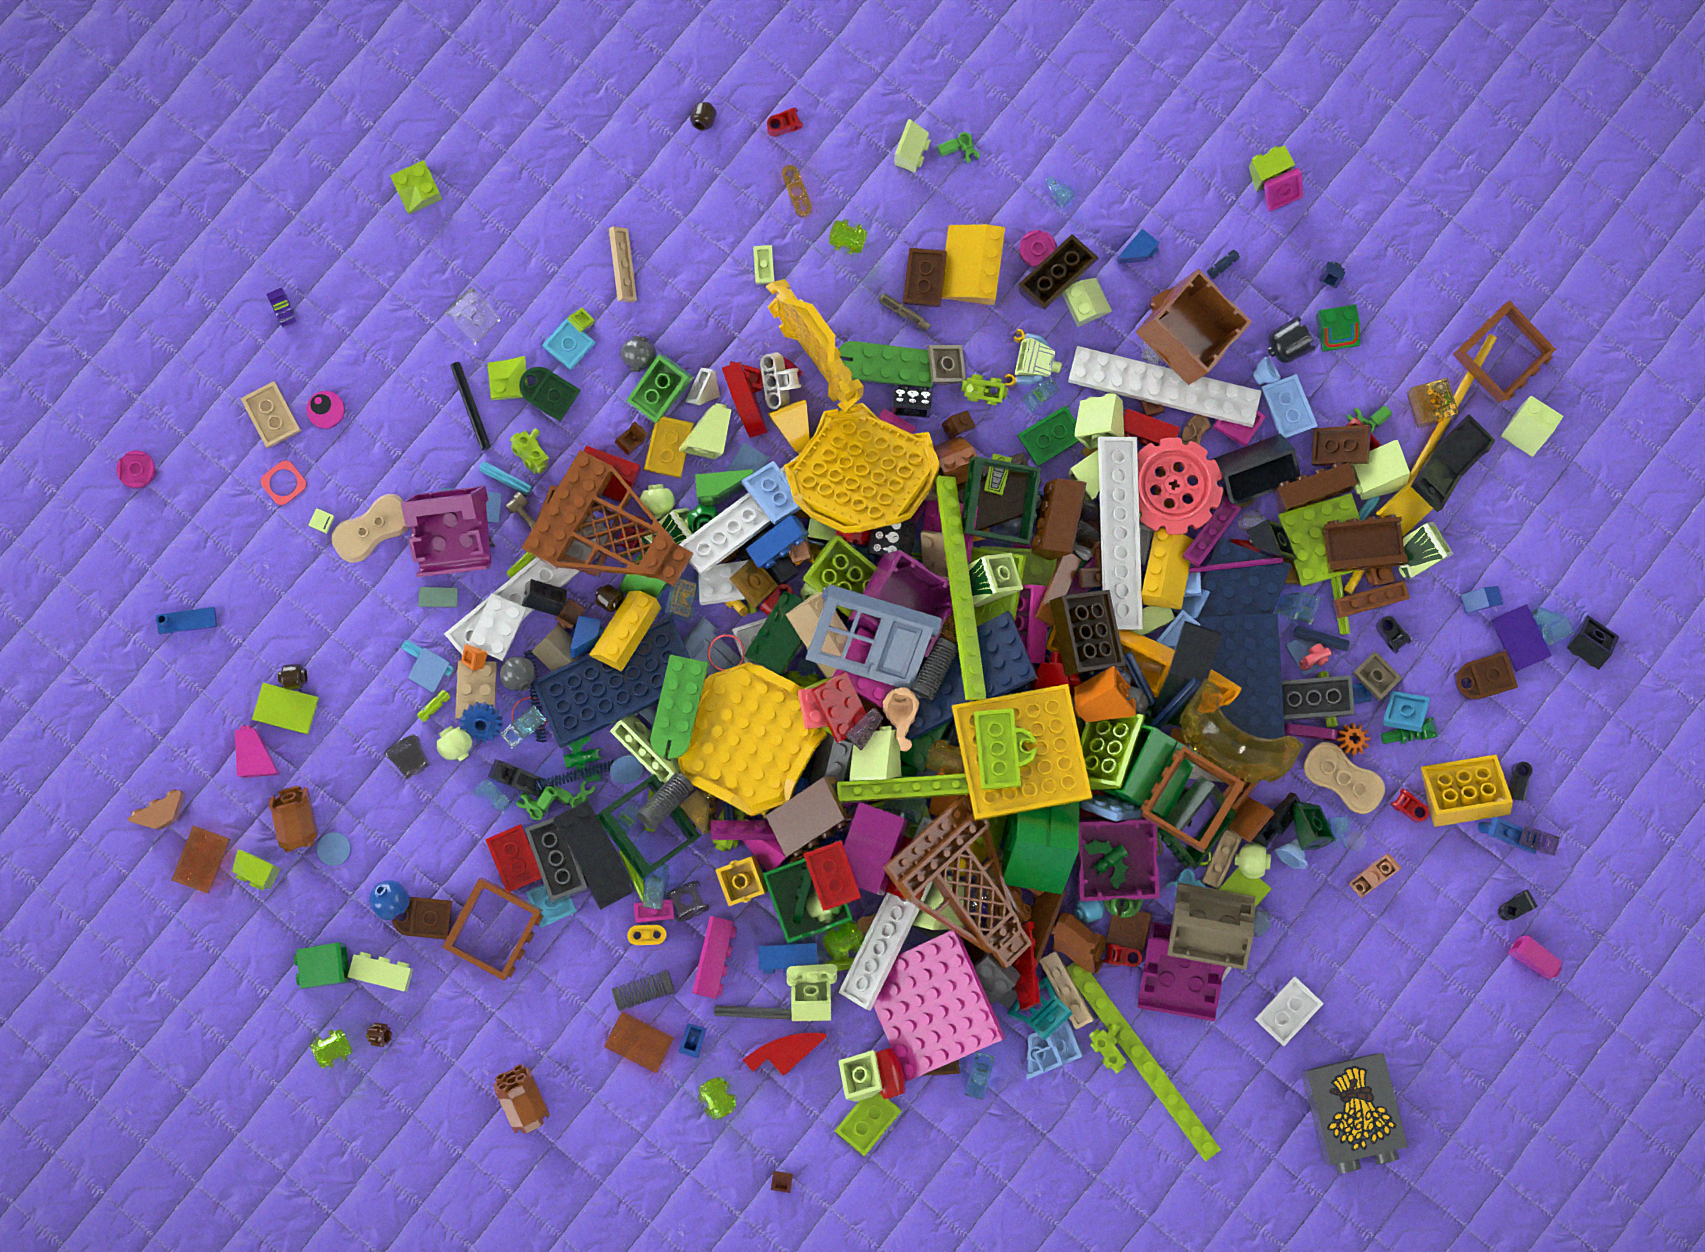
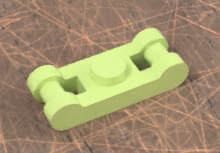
M834 964L791 966L787 969V984L789 986H796L801 982L816 983L817 981H826L829 984H834L837 981V966Z

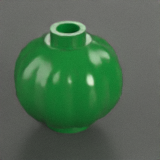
M697 505L694 509L690 510L687 516L689 530L692 534L720 513L717 512L714 506Z

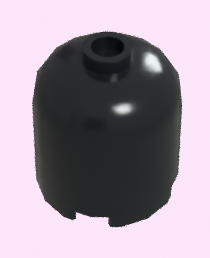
M1299 316L1276 328L1269 335L1268 342L1270 346L1267 347V350L1271 357L1275 356L1282 363L1291 362L1316 349L1315 346L1310 345L1313 339L1307 327L1300 325L1301 318Z

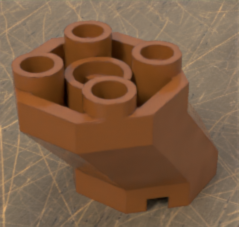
M293 786L282 789L278 792L279 796L277 798L273 795L269 801L279 847L284 848L285 852H291L296 848L312 846L315 843L314 839L318 836V827L308 788L304 787V790H302L301 786Z
M1060 912L1057 925L1054 924L1051 931L1052 936H1054L1053 951L1066 954L1085 971L1098 974L1104 959H1101L1102 953L1105 954L1106 951L1105 936L1096 934L1074 915Z
M519 1064L506 1073L498 1074L495 1077L494 1090L514 1133H518V1130H521L522 1133H529L544 1124L543 1118L546 1116L548 1119L550 1112L530 1068Z

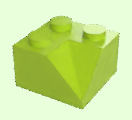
M1285 145L1280 148L1275 146L1268 151L1269 153L1265 155L1258 154L1252 158L1249 170L1256 192L1264 189V182L1293 170L1295 163Z
M425 160L390 175L408 215L442 200Z
M238 849L232 872L237 874V879L244 882L249 880V885L264 891L265 888H272L281 868Z

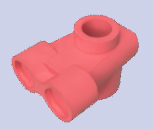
M1321 643L1313 646L1308 650L1310 655L1303 657V660L1299 662L1300 668L1305 671L1316 664L1318 666L1329 662L1328 658L1332 655L1328 647L1324 649Z

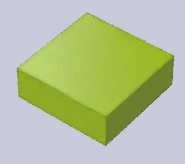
M583 308L571 314L567 319L580 333L595 321Z

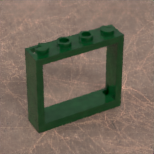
M978 456L970 457L961 517L963 534L1021 545L1031 544V538L1034 536L1033 522H1035L1037 517L1035 508L1036 503L1039 501L1038 487L1042 481V478H1040L1041 468ZM983 466L1028 474L1019 537L974 530Z
M655 774L603 809L596 816L641 879L647 877L701 837L696 830L697 827L689 821L687 813L677 805L670 812V816L687 840L649 866L611 813L648 787L655 795L664 786V782H660Z
M1200 775L1164 821L1183 831L1205 801L1209 799L1217 812L1195 838V840L1200 842L1226 799L1215 784ZM1232 808L1229 810L1204 853L1192 846H1189L1186 850L1174 835L1160 827L1157 831L1162 836L1161 840L1167 844L1166 847L1173 852L1172 855L1178 859V862L1185 868L1189 866L1195 870L1235 820L1237 814Z

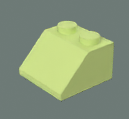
M908 119L895 152L894 165L916 172L917 167L921 168L924 157L922 154L924 150H928L931 140L928 139L929 132L912 120Z
M1096 278L1080 280L1069 286L1062 293L1077 327L1112 312Z
M817 981L816 983L801 982L796 986H791L792 1021H831V984L826 981Z
M874 1050L839 1060L845 1098L847 1100L857 1102L874 1097L882 1090Z

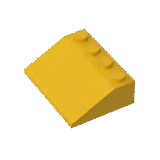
M987 224L948 225L945 247L947 261L942 299L995 305L1005 227Z
M1497 754L1421 766L1428 808L1434 827L1510 815L1513 801Z

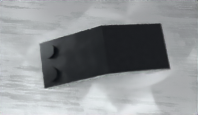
M1468 414L1430 453L1411 487L1436 512H1439L1445 506L1461 477L1482 455L1490 451L1495 439Z
M1184 621L1168 673L1153 706L1150 718L1155 719L1192 678H1196L1201 682V687L1167 722L1184 729L1188 728L1207 684L1221 639V632Z
M588 800L553 818L556 827L578 863L590 888L591 895L600 910L635 892L615 847L596 818V814Z

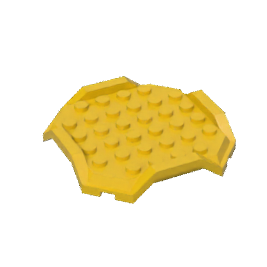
M786 279L771 282L766 288L772 294L776 293V298L769 304L768 309L774 319L779 317L782 322L778 327L784 337L797 340L829 383L828 397L833 402L836 400L840 401L837 405L845 413L863 396L864 386L859 379L852 381L851 376L853 375L849 368L843 364L840 358L841 353L835 346V334L813 304L796 298Z
M864 403L855 404L845 413L842 410L838 411V408L824 411L815 434L796 460L784 464L785 474L794 502L812 519L843 533L867 531L910 519L930 492L940 468L929 432L912 434L882 421Z
M747 662L711 674L705 679L689 749L677 760L681 774L687 777L693 786L731 804L752 817L764 813L766 810L778 808L793 797L796 784L813 752L828 734L823 727L805 729L798 691L804 688L762 666Z

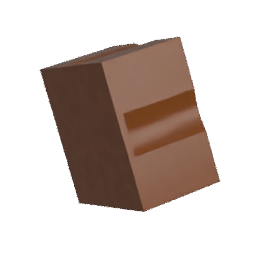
M1198 268L1174 287L1135 333L1190 385L1210 372L1223 357L1227 348L1242 335L1252 321L1234 303L1229 301L1220 292L1218 287Z

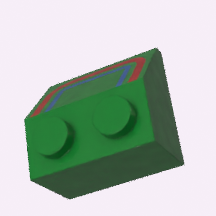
M1356 304L1318 311L1316 322L1322 352L1360 346V320Z

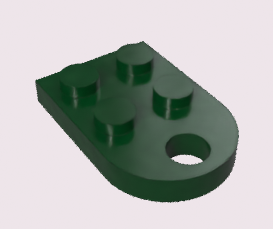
M544 367L528 369L522 375L519 383L520 393L528 403L560 423L581 392L580 389ZM529 376L536 379V383L532 386L525 383V379Z
M808 866L802 868L800 879L803 880L802 886L797 887L795 898L798 901L793 922L799 924L802 921L806 900L812 884Z

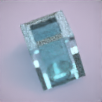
M1306 592L1281 595L1276 613L1312 624L1321 597Z
M1541 607L1532 611L1536 624L1543 631L1542 636L1545 642H1548L1550 645L1575 633L1565 615Z
M534 705L513 721L501 733V736L513 749L525 742L546 719Z
M927 799L886 800L882 810L918 825L925 810Z
M663 864L646 877L643 907L662 910L670 879L669 864Z
M975 1052L964 1095L981 1100L984 1099L995 1056Z

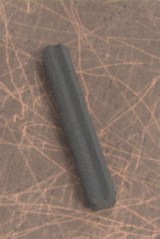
M721 1005L714 1007L715 1016L790 1020L792 1015L791 1009Z

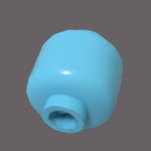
M1079 899L1074 909L1076 917L1084 923H1091L1100 919L1105 911L1102 900L1080 901Z

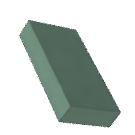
M419 587L418 606L458 608V588Z

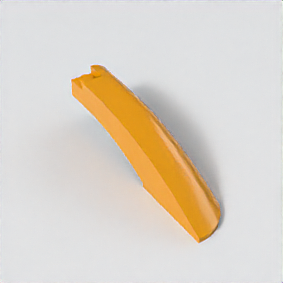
M1053 625L1046 649L1060 652L1055 625ZM1118 630L1123 655L1128 652L1133 653L1154 697H1158L1175 650L1130 630ZM1126 665L1120 667V668L1125 669L1126 672L1129 673V671H1128ZM1211 670L1196 710L1213 711L1223 705L1227 706L1238 696L1241 687Z

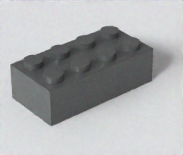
M1352 675L1282 681L1284 721L1355 716Z
M553 818L525 828L552 904L589 891L583 873L556 827Z
M992 953L983 954L973 963L991 1005L1014 987L1020 976V973L1012 965L1003 969Z

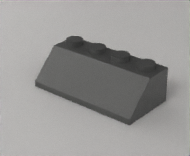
M827 732V737L818 746L809 786L823 777L834 776L836 782H847L850 780L854 744L853 736L838 743L833 735ZM837 784L832 787L838 797Z

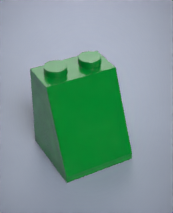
M338 942L296 949L294 963L295 966H298L299 974H296L297 985H300V989L350 983V978L348 977L347 946L345 943Z

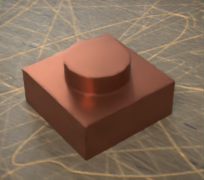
M1140 400L1144 415L1153 417L1164 414L1163 405Z
M773 1171L771 1190L790 1193L793 1174Z

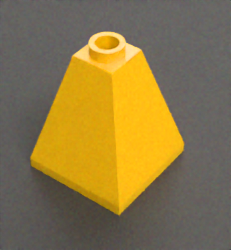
M803 399L767 413L776 428L798 454L801 453L810 441L807 403Z

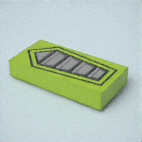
M994 453L992 455L994 460L1011 463L1012 458ZM989 467L984 491L1002 496L1009 470Z

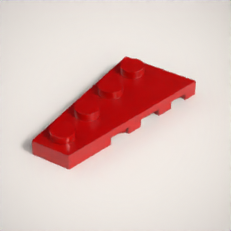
M1030 921L1021 925V928L1032 944L1011 964L1020 973L1014 987L1021 1010H1027L1040 1003L1038 977L1035 976L1037 959L1034 958L1033 947H1036L1035 939L1032 938L1034 922Z

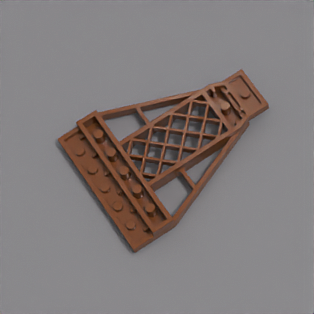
M582 450L578 452L521 547L524 551L536 556L556 569L567 568L640 575L659 579L673 587L677 584L694 555L690 550L675 543L613 466ZM613 475L617 477L627 490L619 506H614L600 499ZM631 497L636 500L650 517L653 524H649L624 511ZM603 509L604 518L594 520L593 512ZM606 509L615 514L607 516ZM589 515H590V517H591V522L585 523L586 520H587V518H588ZM622 517L631 521V523L623 524ZM619 518L621 526L610 528L609 521ZM606 522L608 530L598 532L596 525ZM593 526L595 534L585 536L583 529ZM635 526L637 534L627 537L625 529ZM638 526L648 531L640 533ZM622 530L624 538L614 541L612 533ZM609 534L611 542L601 545L599 537ZM651 535L653 542L643 546L641 538ZM596 538L597 544L590 540ZM638 539L640 547L630 550L628 542ZM574 540L593 549L584 564L562 562ZM625 543L627 551L617 554L615 546ZM612 547L613 552L607 550L606 548ZM642 551L643 559L633 562L631 554ZM601 553L626 566V568L591 564L596 555ZM629 555L630 561L624 559L623 557Z
M961 795L884 865L883 869L907 901L986 953H992L1003 969L1008 968L1032 942L1021 928L1019 918L1012 909L989 831L991 824L987 819L975 821L970 801L965 795ZM981 834L989 857L983 865L979 863L968 847ZM960 858H963L966 862V869L959 868ZM954 860V867H949L948 865ZM990 865L997 887L985 871ZM947 870L953 871V881L946 880ZM959 872H965V883L959 882ZM971 874L976 876L977 885L971 884ZM931 881L944 898L943 902L935 910L915 897ZM958 886H964V897L958 896ZM970 887L977 888L976 899L970 898ZM982 889L988 893V901L982 900ZM969 902H976L975 913L969 912ZM982 903L988 904L987 915L981 914ZM949 905L967 931L941 915L940 912ZM994 905L999 909V916H993ZM981 917L987 918L986 929L980 928Z

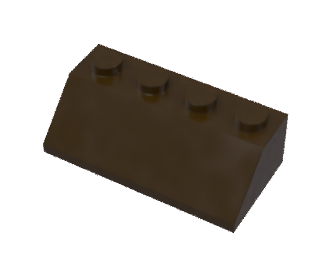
M1071 234L1018 284L1020 294L1033 306L1045 310L1088 270L1099 257Z

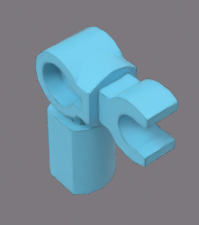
M1190 869L1183 870L1176 877L1177 880L1175 882H1169L1166 885L1167 889L1172 885L1177 889L1178 882L1205 887L1199 879L1196 881L1195 874Z

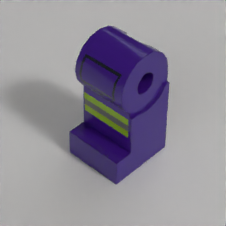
M282 287L266 294L282 328L296 322L286 292Z

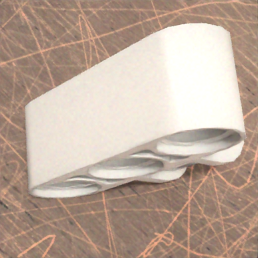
M775 352L764 355L760 360L767 406L771 409L787 406L790 401L789 389L801 387L797 374L799 368L785 369L784 359L780 353Z

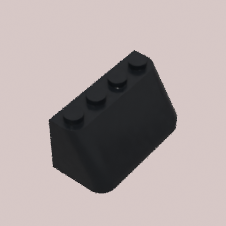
M1282 434L1213 458L1217 462L1222 475V479L1219 482L1227 498L1236 505L1274 492L1280 483L1285 481L1292 483L1297 481L1296 478L1300 477L1295 448Z

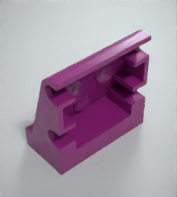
M486 486L415 494L401 503L405 526L411 527L412 536L408 540L413 562L419 563V572L416 573V577L484 570L490 567L491 554L486 502L488 501Z
M1151 921L1137 1008L1215 1021L1225 966L1167 955L1172 925Z

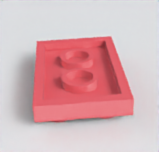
M814 688L799 690L798 696L805 729L828 727L811 691Z

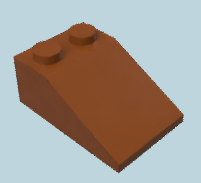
M961 435L933 446L940 463L938 471L940 476L956 477V484L967 481L970 457L978 456L974 448Z

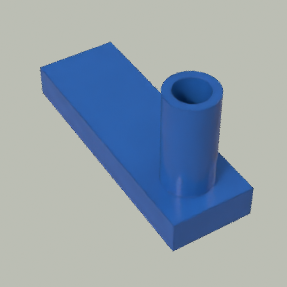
M214 607L156 615L158 634L160 635L217 627L216 610Z
M1493 817L1492 823L1480 822L1478 824V831L1480 833L1488 834V836L1536 854L1541 835L1498 817Z

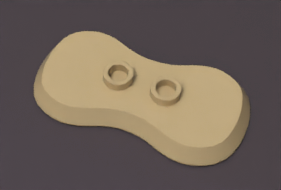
M395 494L383 495L375 500L363 515L338 524L331 537L333 547L338 555L347 562L357 563L366 559L380 542L404 534L410 528L405 526L401 503L404 500Z
M1323 742L1316 745L1306 757L1304 772L1307 778L1318 786L1326 787L1336 792L1351 811L1358 814L1370 813L1383 799L1385 784L1381 777L1373 771L1353 764L1339 746L1330 742Z

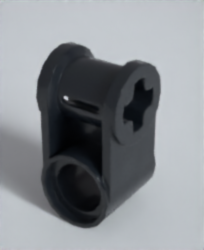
M1386 616L1377 622V632L1395 654L1406 643H1411L1409 635L1393 617ZM1384 621L1390 624L1389 631L1383 628Z
M1526 889L1502 904L1498 909V915L1502 920L1509 921L1532 911L1538 905L1529 890ZM1511 908L1512 911L1508 915L1506 912Z

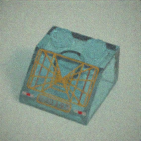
M680 577L675 587H670L665 608L666 617L672 616L675 620L688 623L690 618L694 619L696 607H693L694 601L699 599V588L696 582Z

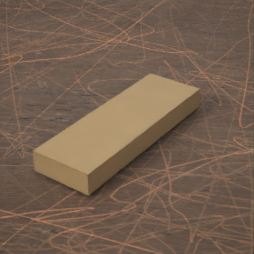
M1229 830L1224 832L1201 880L1202 883L1217 890L1221 887L1242 840L1241 837Z

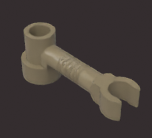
M518 491L505 506L512 514L517 512L527 525L533 529L536 522L523 509L528 504V501Z

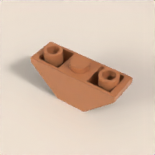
M176 789L166 793L167 797L151 801L149 806L143 810L139 808L131 813L132 816L127 818L128 821L156 830H162L177 821L185 797L184 791H177Z
M1387 853L1370 864L1348 884L1362 898L1399 871L1401 867Z

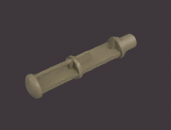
M886 293L882 294L879 298V303L890 308L896 314L912 320L917 324L918 328L922 327L926 331L930 329L931 324L926 322L924 317L916 314Z

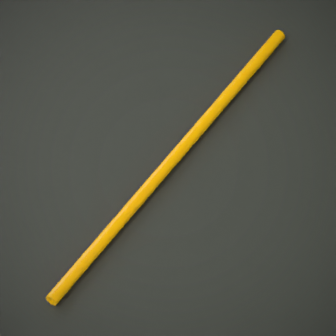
M1488 334L1474 359V362L1480 368L1497 340V337L1492 334ZM1467 371L1452 398L1456 410L1474 380L1469 371ZM1446 414V418L1438 422L1413 466L1407 484L1418 475L1428 456L1438 444L1453 415L1447 417ZM1366 570L1353 572L1343 591L1348 595H1352Z

